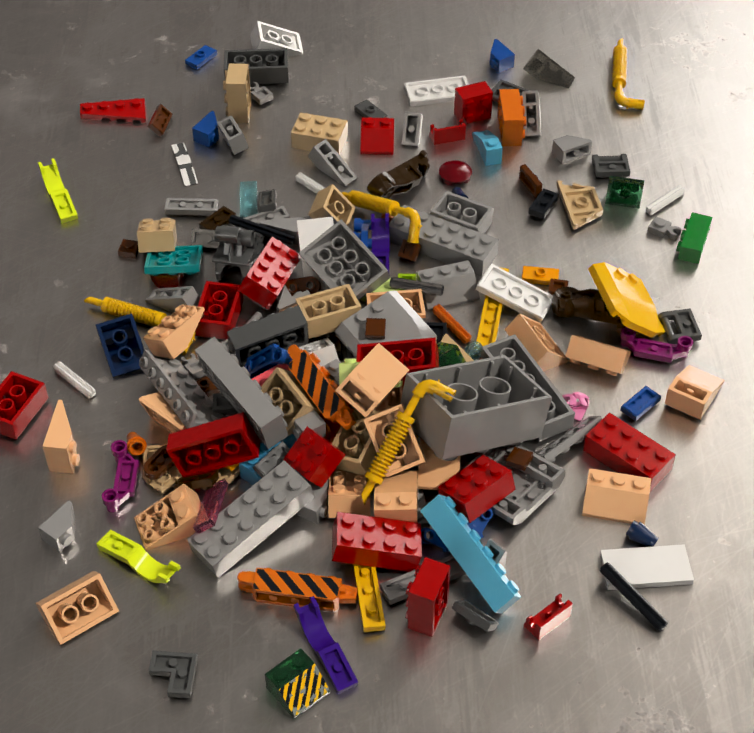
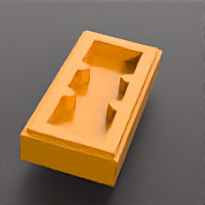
M523 266L522 280L530 284L550 285L551 278L559 279V269Z

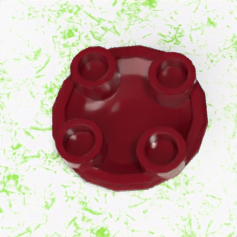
M452 160L440 166L439 175L447 185L461 182L468 183L470 182L472 169L465 162Z

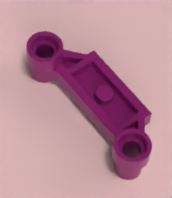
M627 327L621 329L620 333L621 345L628 347L634 353L633 356L671 363L672 360L688 357L689 351L693 346V340L689 336H681L678 338L677 344H669L636 337V331Z
M116 440L111 444L112 455L118 463L113 489H107L102 493L103 504L106 506L107 511L111 513L116 512L119 506L127 499L135 496L140 466L139 460H135L129 454L127 444L123 440Z

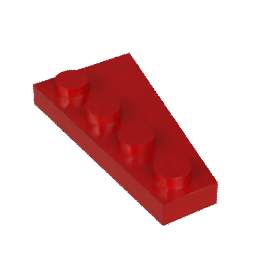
M145 98L80 104L81 119L90 120L108 118L110 121L126 119V122L140 120L141 123H146Z

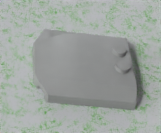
M396 290L386 292L341 322L335 330V335L355 358H357L358 344L434 337L437 340V335ZM366 318L386 319L385 339L365 338Z
M505 445L492 448L487 453L479 454L472 462L485 455L512 470L516 490L490 509L494 514L513 525L521 524L560 487L565 477V470L533 452V459L525 471L507 466L506 459L514 447L527 451L530 450L521 445Z

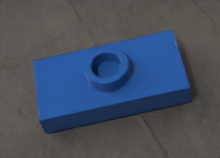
M204 45L185 60V64L198 70L217 55V50Z
M645 386L624 403L620 411L634 421H637L661 400V395Z

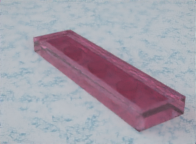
M225 478L216 482L212 488L206 490L193 526L196 533H201L215 526L228 487V482Z

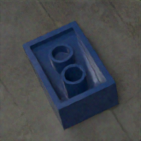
M128 314L96 324L97 333L112 377L141 369L139 361L143 355L144 347L133 315Z

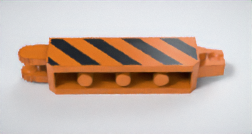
M291 345L288 348V354L292 358V361L289 363V369L326 419L330 420L333 424H340L343 428L349 430L356 423L352 415L354 410L350 403L335 391L339 384L335 380L331 381L329 378L330 372L324 366H320L319 362L321 360L315 353L310 354L306 350L300 349L297 345Z
M256 568V572L242 571L237 575L239 590L253 593V598L256 602L292 607L298 603L301 608L310 604V597L314 596L320 610L335 612L339 609L340 604H356L357 588L342 584V578L334 576H318L312 573L303 574L289 570H273L271 568Z

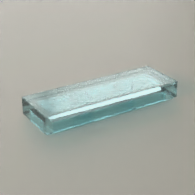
M257 181L240 182V217L245 218L258 213Z

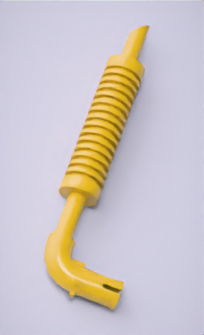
M621 38L613 49L612 85L616 89L614 98L619 105L626 107V109L643 110L645 100L627 98L622 91L626 86L627 48L623 45V38Z
M352 190L349 193L342 192L356 207L382 214L389 213V216L393 217L402 214L409 218L410 226L407 242L419 243V233L422 225L420 216L415 209L410 207L403 208L400 207L397 201Z
M88 297L84 300L85 303L101 307V311L117 317L132 314L135 322L152 327L158 326L161 320L167 316L166 313L110 297H105L103 300ZM195 332L188 345V348L185 349L183 353H181L183 356L187 354V351L189 350L191 344H193V341L195 342Z
M432 379L423 380L415 386L412 391L413 395L404 413L398 411L397 419H394L395 423L392 422L393 427L390 426L392 429L388 430L390 433L386 434L387 438L385 437V441H382L384 444L380 445L382 448L378 449L380 452L376 453L377 456L374 457L376 459H373L374 463L370 464L372 467L368 468L370 471H367L365 474L368 481L361 493L364 505L375 484L381 485L384 480L382 477H385L386 475L384 474L388 472L386 470L390 469L388 466L392 465L390 463L394 461L392 458L395 459L394 455H397L396 451H399L400 443L403 444L402 439L405 440L404 435L407 436L406 432H409L410 424L413 425L415 421L411 415L420 398L429 393L431 395L436 394L451 402L453 397L446 394V392L455 396V389L440 383L439 379L438 381Z

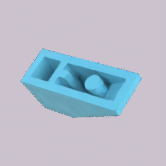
M489 130L472 132L485 166L502 164L503 148L498 137Z

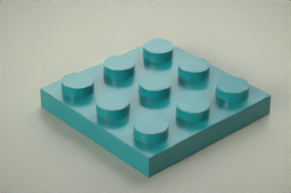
M203 245L176 246L175 251L148 252L144 273L157 276L164 273L176 275L178 273L195 274L200 272Z

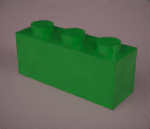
M692 212L690 219L686 218L684 225L686 230H682L680 237L682 242H678L676 249L679 252V260L699 264L713 217Z

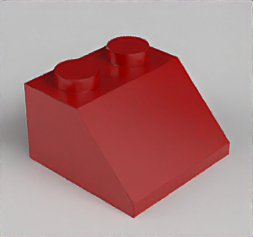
M361 118L360 154H394V118Z

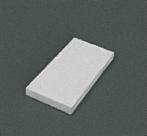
M463 75L404 83V90L410 107L454 102L455 88L469 84L466 76Z
M333 217L296 221L300 251L334 225ZM301 257L303 277L313 276L318 278L321 282L320 291L328 290V286ZM312 282L308 284L309 289L313 287Z
M493 264L489 266L475 289L539 323H542L552 306L553 295Z
M685 544L600 551L602 566L607 562L610 563L634 588L689 585L694 582ZM605 577L607 589L616 590L612 583Z

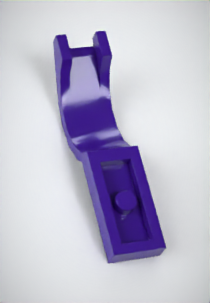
M374 213L371 214L372 253L389 272V213H385V218H375Z
M312 596L310 597V604L300 608L299 604L296 603L294 604V609L309 645L315 654L318 655L337 694H340L357 686L358 680L339 643L335 642L329 634L322 619L319 605L315 597Z

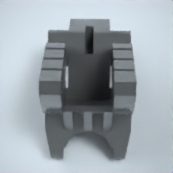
M217 226L215 242L220 244L212 258V262H215L216 279L223 280L227 270L237 266L241 270L243 282L260 255L266 241V236L241 227Z

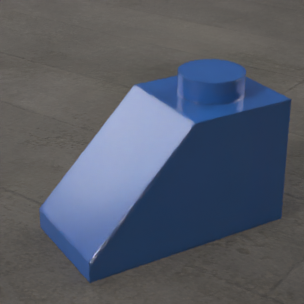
M494 39L489 63L494 70L501 73L514 67L515 54L498 39Z
M214 111L208 113L192 128L193 141L209 148L219 139Z

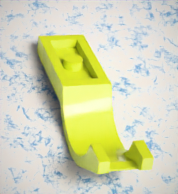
M52 158V164L43 166L41 162H38L46 190L52 199L61 224L78 219L68 190L65 189L55 159Z
M111 529L96 543L99 550L128 564L138 575L153 583H168L170 581L169 578L181 569V566L173 561H170L168 565L161 564L152 558L142 545Z

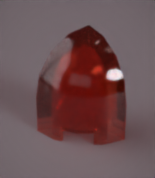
M164 273L151 276V280L158 288L182 287L179 282L180 278L184 277V273L176 275Z

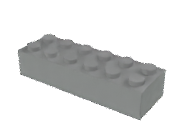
M415 209L420 216L422 225L418 243L421 245L420 254L447 264L469 260L475 274L479 276L484 275L498 255L499 239ZM398 214L389 223L391 243L401 246L403 239H408L409 218Z
M515 334L482 346L481 358L486 359L506 355L552 396L542 437L536 438L538 442L573 428L575 412Z
M214 336L195 349L203 372L238 413H245L256 435L270 449L289 436L286 430L288 425L283 418L284 413L278 405L275 407L272 404L273 401L267 392L263 393L261 391L262 388L257 380L254 379L252 381L248 370L244 366L242 368L239 366L240 363L234 354L230 355L228 353L229 350L223 341L219 342Z
M285 460L282 461L187 539L192 552L219 578L300 511L304 505L313 500L315 497L312 487Z

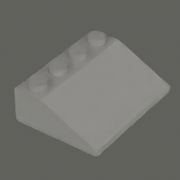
M342 219L299 252L303 260L329 289L349 284L357 299L364 297L366 293L375 291L390 279L386 267Z

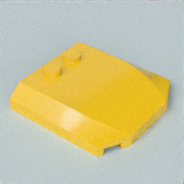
M605 262L592 264L588 268L611 316L615 317L618 315L624 326L651 338L657 335L660 337L665 333L658 318L655 305L640 278L633 273L625 272L620 267L616 268Z

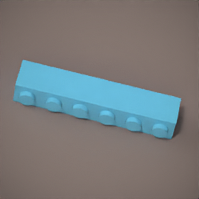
M437 495L420 510L492 610L495 613L502 614L521 598L518 593V586L512 580H508L505 576L506 570L501 564H496L492 558L494 555L491 550L481 544L479 534L474 529L471 530L469 528L467 518L455 509V502L449 496Z

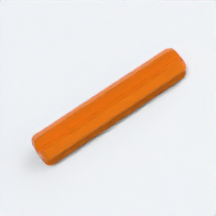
M440 304L433 307V313L443 323H447V327L464 344L471 341L472 336Z

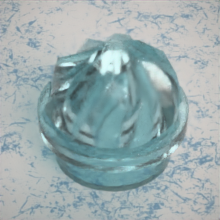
M471 341L465 346L464 350L475 361L481 357L482 345L477 341Z

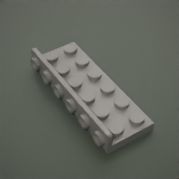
M144 350L139 361L140 368L187 429L225 418L223 414L213 412V402L179 360H161L154 358L149 350Z

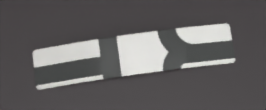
M185 144L171 145L184 185L198 184Z

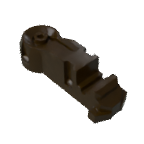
M422 150L419 155L394 169L378 174L368 184L367 191L371 195L390 199L393 195L405 194L412 190L413 187L419 186L422 177L424 178L427 175L430 167L425 150Z
M561 287L554 292L552 311L559 317L575 316L617 325V328L621 329L626 327L622 324L618 315L615 317L610 315L598 290H577L573 287Z

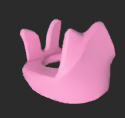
M580 392L562 395L575 412L574 420L581 421L589 406V397Z

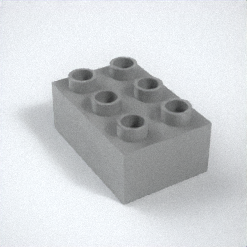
M506 355L406 373L400 403L404 404L405 409L413 395V389L423 380L432 379L438 381L439 379L440 383L456 390L455 396L446 392V394L453 397L451 402L436 394L426 393L423 398H420L411 415L415 419L412 426L416 435L424 440L439 459L452 461L461 455L474 452L487 453L492 448L505 445L518 446L523 441L542 437L552 396Z

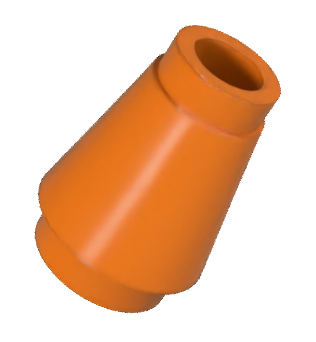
M130 432L127 435L128 452L132 455H141L146 450L147 443L136 432Z

